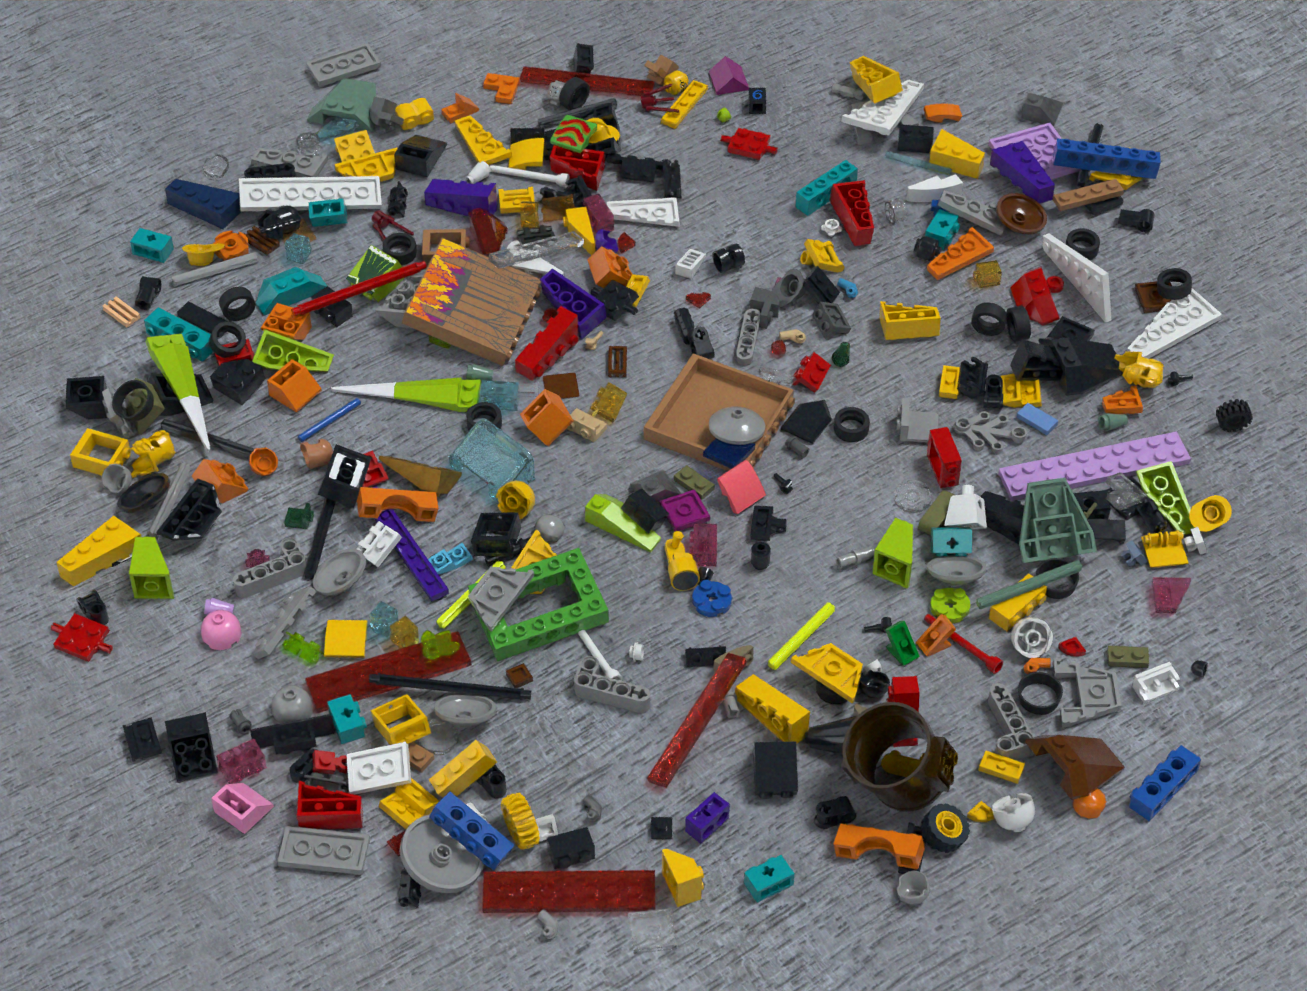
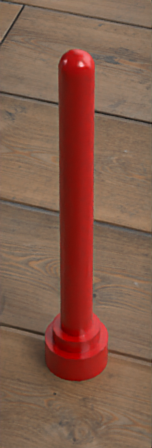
M926 614L924 617L925 621L929 624L936 620L930 614ZM953 632L949 637L985 662L987 670L993 674L998 673L1002 668L1003 660L997 656L987 655L956 632Z

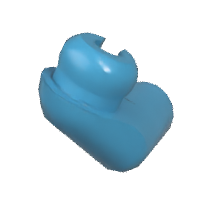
M842 278L839 279L837 286L845 289L849 298L856 297L858 294L856 284Z

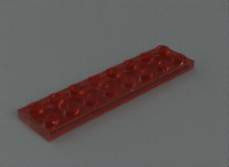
M457 631L307 677L305 682L317 713L328 710L327 701L351 694L353 701H359L401 688L399 686L369 683V674L381 673L430 679L472 666L461 636Z
M655 870L484 872L482 909L483 913H539L542 910L547 912L655 911Z

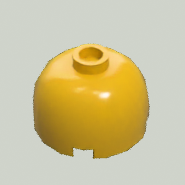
M510 481L498 489L496 499L498 498L499 501L497 505L501 512H518L519 519H523L528 515L535 505V494L532 488L522 481Z

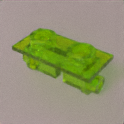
M286 631V634L290 636L282 644L286 651L297 656L300 650H302L299 657L311 664H316L319 661V653L324 656L319 644L313 641L308 643L304 641L305 637L297 632L291 634Z

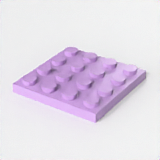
M1051 123L989 140L988 145L991 149L1023 141L1051 179L1080 171V169L1053 165V152L1057 138H1062Z

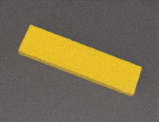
M693 80L670 107L678 109L680 112H666L661 118V124L676 129L707 92L708 85Z

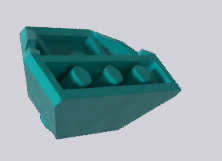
M294 267L264 279L256 305L265 316L271 313L276 303L290 306L312 297L327 285L321 276Z

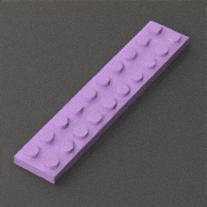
M1176 431L999 468L998 474L1010 500L1015 501L1025 499L1027 483L1065 477L1072 489L1137 475L1136 470L1172 461L1174 467L1190 464L1191 458Z

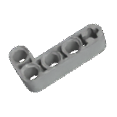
M290 537L283 539L280 544L282 556L235 574L233 577L235 594L240 598H246L305 575L306 557L297 540Z
M586 656L581 660L574 677V691L578 697L636 713H646L650 709V691L647 688L599 675V661L596 657Z
M1000 683L993 684L989 691L988 705L1004 733V736L997 739L995 754L1013 760L1027 757L1031 754L1032 750L1025 743V740L1032 738L1033 734L1008 688Z

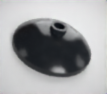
M156 473L138 480L119 497L117 502L119 509L125 513H138L153 509L167 493L170 486L169 477L164 473Z

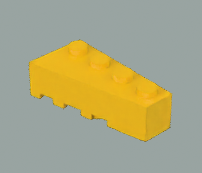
M865 56L849 62L853 80L874 104L888 97H894L897 93L903 91L899 72Z

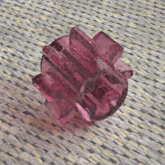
M254 549L247 553L248 559L245 560L246 567L252 568L270 561L269 555H265V550Z

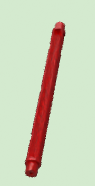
M425 261L415 262L299 304L291 309L293 316L304 315L414 275L426 269Z

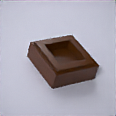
M524 663L506 670V676L514 688H519L533 682V677Z

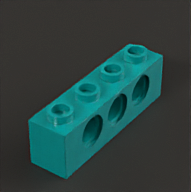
M844 160L797 191L796 208L809 216L830 202L833 184L857 181L858 168Z
M159 307L144 320L146 333L152 337L182 334L185 344L188 346L190 356L203 362L213 353L209 344L211 334Z

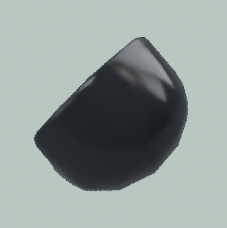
M869 670L866 675H863L861 672L859 687L863 694L869 698H876L888 692L890 680L886 674L873 672L872 670Z

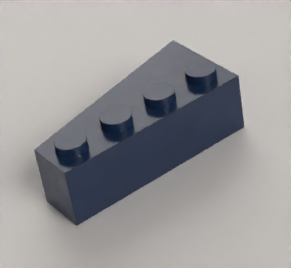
M175 179L165 188L169 205L220 229H224L242 212L240 211V195L237 192Z

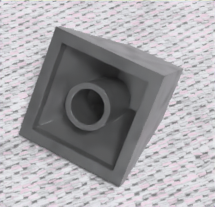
M1028 93L1023 103L1021 119L1042 124L1051 123L1052 126H1055L1063 102Z
M664 470L630 483V487L634 492L642 488L659 505L661 500L681 494Z

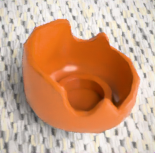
M267 447L256 448L250 454L249 465L255 474L267 476L273 474L277 469L278 458L275 452Z
M1100 789L1095 790L1086 797L1073 800L1075 812L1088 819L1099 817L1106 805L1105 794Z

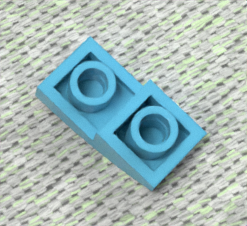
M461 543L447 553L444 549L428 560L436 572L442 574L467 564L473 560V557L465 545Z

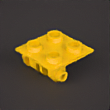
M367 130L334 138L335 150L339 153L342 162L375 153Z
M1176 530L1168 534L1165 531L1164 535L1162 532L1147 533V535L1141 537L1150 568L1189 564L1181 541L1184 539L1183 532Z

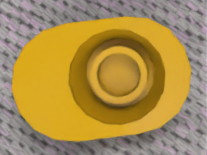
M590 118L586 120L597 124V131L589 138V143H596L612 137L615 138L616 142L619 140V131L613 126L606 125L602 119Z
M220 243L206 245L189 244L183 246L182 250L187 252L191 265L207 266L213 261L215 251L224 248L225 245Z
M1218 495L1210 496L1191 507L1189 519L1194 528L1198 527L1200 531L1208 532L1225 524L1231 517L1232 508L1226 498Z

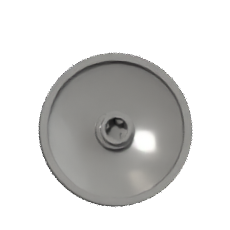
M430 815L415 820L405 831L400 843L401 860L409 875L423 887L441 893L459 892L472 885L481 873L484 865L482 861L473 853L467 851L460 842L453 839L443 828L436 825L429 818Z

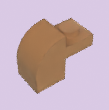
M661 54L655 64L647 60L644 65L649 70L647 78L660 85H664V78L668 74L677 71L679 68L674 61Z

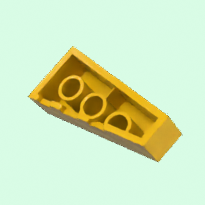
M113 515L56 562L60 577L73 587L95 576L97 571L110 568L112 563L117 560H124L130 557L129 554L133 552L135 537H141V534Z
M754 674L735 687L737 701L782 742L796 741V744H798L805 738V732L809 731V710Z

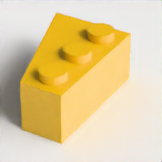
M880 301L879 319L885 340L940 336L941 318L937 307L914 305V308L903 307V303H897V306L886 305L885 301Z

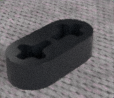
M317 749L307 751L290 766L289 772L293 782H305L307 779L304 775L311 776V773H315L313 772V760L310 761V759H313V753Z

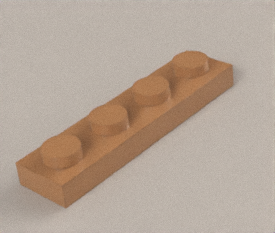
M1117 179L1055 194L1053 195V202L1060 211L1121 196L1124 193V189Z

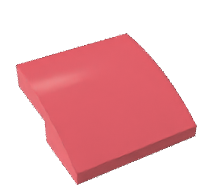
M744 460L717 478L722 495L728 497L731 509L735 514H739L766 496L764 488L748 460Z

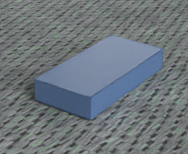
M1029 403L1016 416V418L1045 435H1048L1058 425L1057 419Z

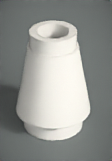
M484 161L478 162L466 177V181L469 184L481 181L489 176L491 168Z

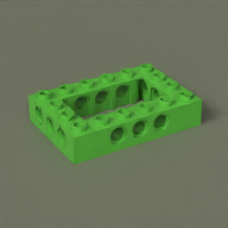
M580 548L516 569L518 572L534 571V577L518 598H524L525 595L536 591L541 592L543 589L556 584L557 586L561 585L566 581V576L568 575L571 588L576 592L579 602L511 626H507L504 617H502L493 631L488 629L475 610L497 662L577 634L581 630L586 631L609 622V610ZM478 583L468 586L469 594Z

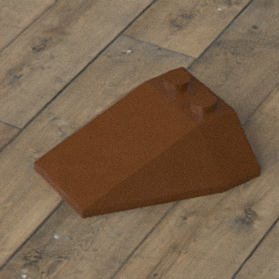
M1041 735L1025 740V743L1036 756L1049 753L1065 772L1060 786L1071 800L1090 795L1125 768L1100 738Z

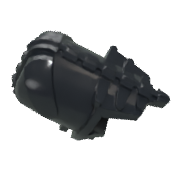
M283 205L274 210L267 209L258 219L259 232L265 233L267 238L281 239L283 234L287 235L296 232L300 228L302 218L298 214L297 209L290 205Z

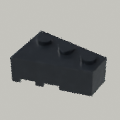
M1021 339L1010 364L1016 380L1036 381L1039 379V381H1060L1063 371L1051 347Z
M985 491L980 497L983 498L985 504L987 527L1005 536L1008 540L1019 544L1024 505L1021 504V501H1008L1005 496Z

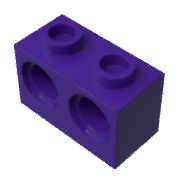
M713 792L685 818V832L701 844L729 819L730 804Z

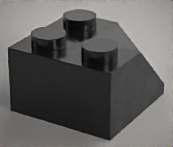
M248 359L221 363L211 374L210 379L215 390L243 405L263 383L265 376L262 367Z
M105 376L67 378L66 409L88 420L107 418V409L102 402L104 400L102 391L107 389Z

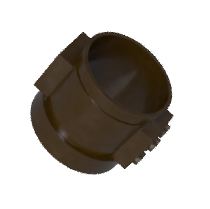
M885 702L866 709L850 724L843 741L841 768L854 782H858L865 789L874 793L889 808L902 812H911L932 804L942 792H949L950 785L954 782L953 770L954 765L958 763V753L945 737L934 735L930 725L914 708L903 703ZM909 738L927 740V748L923 760L912 774L893 784H875L877 763L890 746Z

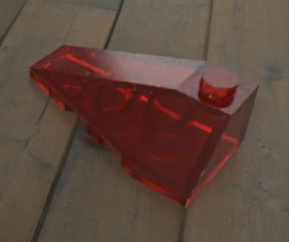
M477 208L473 209L472 212H468L470 232L482 255L500 252L503 240L506 238L505 234L508 233L505 223L485 209Z

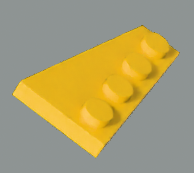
M469 115L455 120L457 130L477 163L484 161L491 165L512 157V152L504 148L499 140L496 141L489 131L486 132L483 126L472 116Z

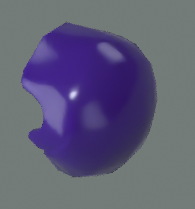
M598 230L594 236L596 249L598 250L602 246L617 253L618 244L615 238L608 236L610 231Z

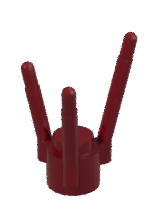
M672 84L662 86L650 92H644V95L641 96L642 108L646 109V111L679 113L678 109L654 107L658 102L674 100V97L656 99L655 95L652 96L655 93L672 87Z
M381 210L373 213L371 218L374 222L373 227L378 231L383 241L386 237L380 227L385 228L389 223L410 235H414L412 231L395 222L393 217L383 213Z

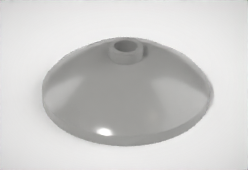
M732 406L722 408L710 417L709 430L714 437L723 442L738 445L749 444L763 436L765 422L759 414L751 409Z
M346 549L329 557L314 575L313 586L315 590L321 595H336L351 588L364 572L366 566L364 554L358 549Z
M944 556L931 560L927 564V571L935 579L951 586L959 587L980 579L986 573V564L979 559L967 556Z
M455 694L439 699L435 703L434 711L443 721L462 728H468L486 722L494 716L496 704L491 699L480 695Z

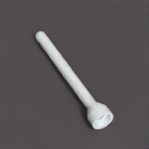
M495 165L489 166L491 172L556 182L557 185L565 188L568 187L565 182L570 179V175L565 173L556 176Z
M585 630L579 631L578 635L593 657L598 659L599 666L605 673L604 676L622 681L620 673L617 670L611 669Z

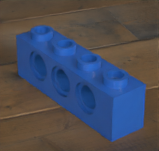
M1182 745L1176 751L1172 750L1168 754L1164 763L1160 762L1155 768L1154 773L1151 776L1147 775L1142 786L1139 789L1135 788L1131 792L1129 808L1150 822L1198 772L1201 758Z
M450 791L434 807L429 816L436 825L443 828L453 839L460 842L467 851L473 853L484 865L490 867L493 871L509 856L515 846Z

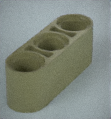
M943 490L921 518L918 530L931 536V528H944L950 498L955 494Z

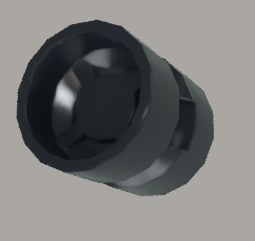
M737 243L712 253L714 265L720 273L731 270L732 267L736 268L745 264L743 250Z

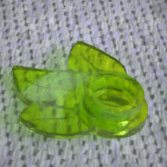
M426 630L421 636V643L424 646L423 655L431 660L438 659L442 655L454 654L459 649L460 643L451 642L450 630L442 631L436 635Z

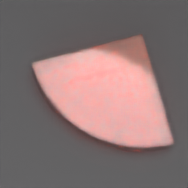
M626 232L619 236L618 249L621 254L636 246V242Z
M693 292L686 295V301L699 309L711 299V294L702 292V294H694Z

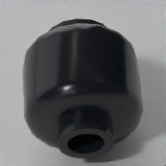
M922 236L921 239H917L914 252H916L918 258L932 261L940 254L942 247H939L937 239Z

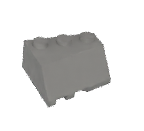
M414 274L405 277L396 287L392 296L389 295L385 299V304L375 310L376 313L396 327L412 328L402 324V320L423 275Z

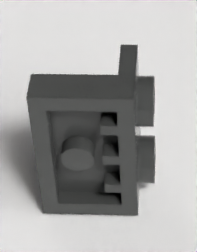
M820 302L814 310L812 316L825 339H829L833 332L848 334L851 330L838 304Z

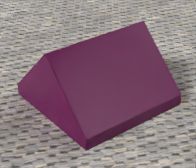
M727 56L723 57L709 70V76L716 95L749 90L742 67Z

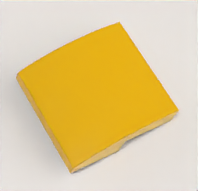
M544 138L527 139L510 145L512 157L509 158V168L526 171V166L543 167Z
M1014 374L1001 376L1003 380L1004 406L1024 407L1029 403L1034 407H1042L1039 379L1036 381H1017Z
M327 620L324 656L365 658L368 621Z
M411 778V783L396 786L393 794L382 799L379 802V808L407 830L415 820L429 815L440 801Z

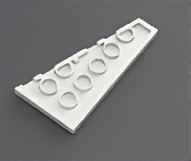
M907 80L901 83L903 91L897 93L896 96L888 97L876 104L870 100L863 104L859 110L855 108L851 111V114H844L841 122L858 126L865 130L876 131L882 135H890L923 91L924 84Z

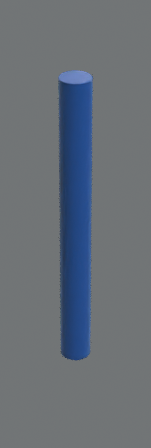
M358 398L354 399L298 435L299 441L303 442L361 404Z

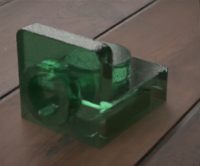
M306 503L304 509L289 507L284 521L285 527L308 529L309 523L313 522L314 511L311 510L310 503Z

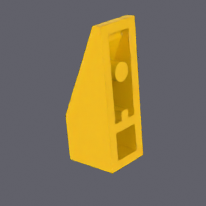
M587 208L565 209L566 217H563L564 227H567L569 235L592 256L595 253V240Z

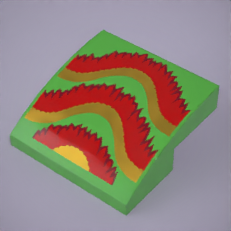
M566 115L556 128L550 143L581 153L589 145V138L597 131V124Z

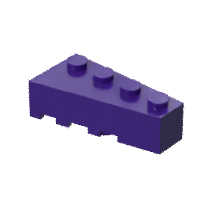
M1023 141L992 149L990 166L999 169L1002 176H1007L1011 179V183L1014 186L1020 187L1025 195L1033 198L1039 204L1053 200L1055 184Z
M432 179L424 192L425 205L486 222H490L498 209L496 183L484 185L483 182L468 184L467 181L454 183L453 180Z
M553 268L540 279L542 293L556 310L562 306L578 315V336L581 340L607 318L604 303Z

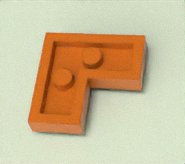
M487 73L483 87L484 89L497 91L495 96L496 102L512 104L520 84V77Z

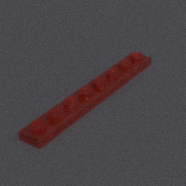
M523 66L520 76V82L550 85L555 80L566 83L569 79L578 77L588 83L592 91L642 96L644 92H650L655 88V81Z
M731 653L726 655L648 775L649 783L667 788L747 663L745 657Z

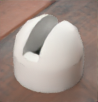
M878 659L865 666L864 669L867 673L869 670L881 672L882 667Z

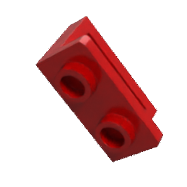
M813 352L810 356L806 355L801 360V367L793 375L795 379L792 385L796 386L801 382L815 393L823 382L831 364Z

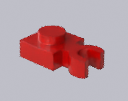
M315 750L313 753V772L334 774L337 769L341 773H347V766L342 764V762L347 763V756L342 755L336 758L335 752Z

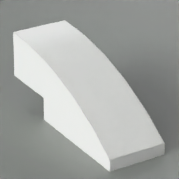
M956 174L942 180L935 176L908 186L906 200L908 202H932V200H939L944 190L962 195L963 182Z

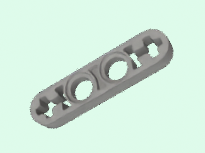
M748 309L744 314L736 352V361L742 366L751 364L760 325V311L757 309ZM753 329L754 332H746L745 330ZM747 341H748V342H751L752 344L749 345V346H746V345L743 344V342H747Z

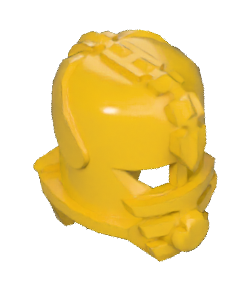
M1125 351L1123 355H1115L1114 358L1120 363L1119 369L1123 372L1122 376L1128 384L1134 383L1144 388L1153 389L1162 383L1164 367L1162 362L1142 357V352Z
M165 430L157 431L149 438H142L133 444L131 450L138 454L139 457L132 464L134 469L131 473L132 478H135L137 475L144 476L155 471L158 472L157 465L174 457L176 452L168 432Z

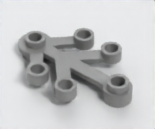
M986 411L980 412L979 415L971 419L960 417L954 422L953 426L955 432L966 435L973 443V449L976 451L984 449V440L974 434V432L980 433L992 446L991 451L994 454L1002 453L1003 444L998 442L993 436L1010 438L1017 444L1023 443L1027 436L1026 429L1020 426L1013 428L1012 431L996 429L995 427L997 426L1005 427L1008 425V416L1001 414L989 422L990 414ZM980 422V423H982V424H984V425L978 426V425H976V424H978V423Z

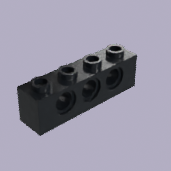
M1106 490L1073 493L1083 512L1087 513L1093 503H1097L1088 519H1109L1111 507Z

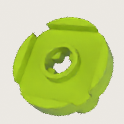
M943 588L935 590L931 598L930 609L935 617H939L941 614L946 615L951 623L954 624L961 622L966 615L968 616L971 603L964 589ZM951 603L954 605L953 608H949V605L946 604Z

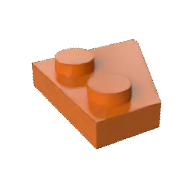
M1136 385L1131 386L1127 392L1123 393L1120 390L1113 395L1102 398L1105 413L1135 414L1143 412V405Z

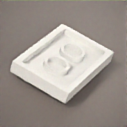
M402 742L347 754L349 793L356 795L411 783L408 744Z

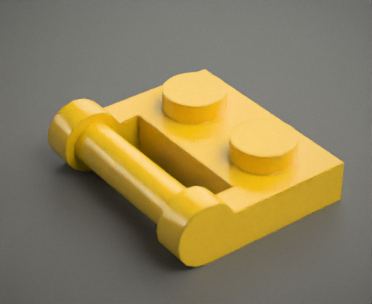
M533 187L517 190L498 189L501 214L535 211Z
M811 239L805 241L804 245L815 267L819 266L820 269L837 273L844 270L845 266L839 261L831 241L820 242L819 240Z

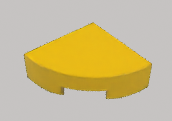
M982 801L967 813V818L976 822H988L995 819L992 809Z

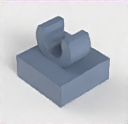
M1133 540L1126 544L1129 550L1124 551L1121 555L1124 559L1131 556L1126 561L1129 567L1135 565L1136 561L1141 566L1148 562Z

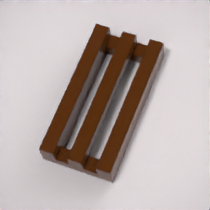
M253 226L252 230L249 229L247 234H245L250 245L266 255L280 246L278 240L267 238L265 233H260V229Z
M609 346L608 377H612V375H615V377H619V375L627 377V346ZM612 351H616V369H612ZM620 351H623V370H619Z

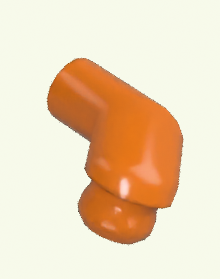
M1031 658L1024 665V672L1029 674L1036 672L1039 668H1050L1051 660L1050 658Z

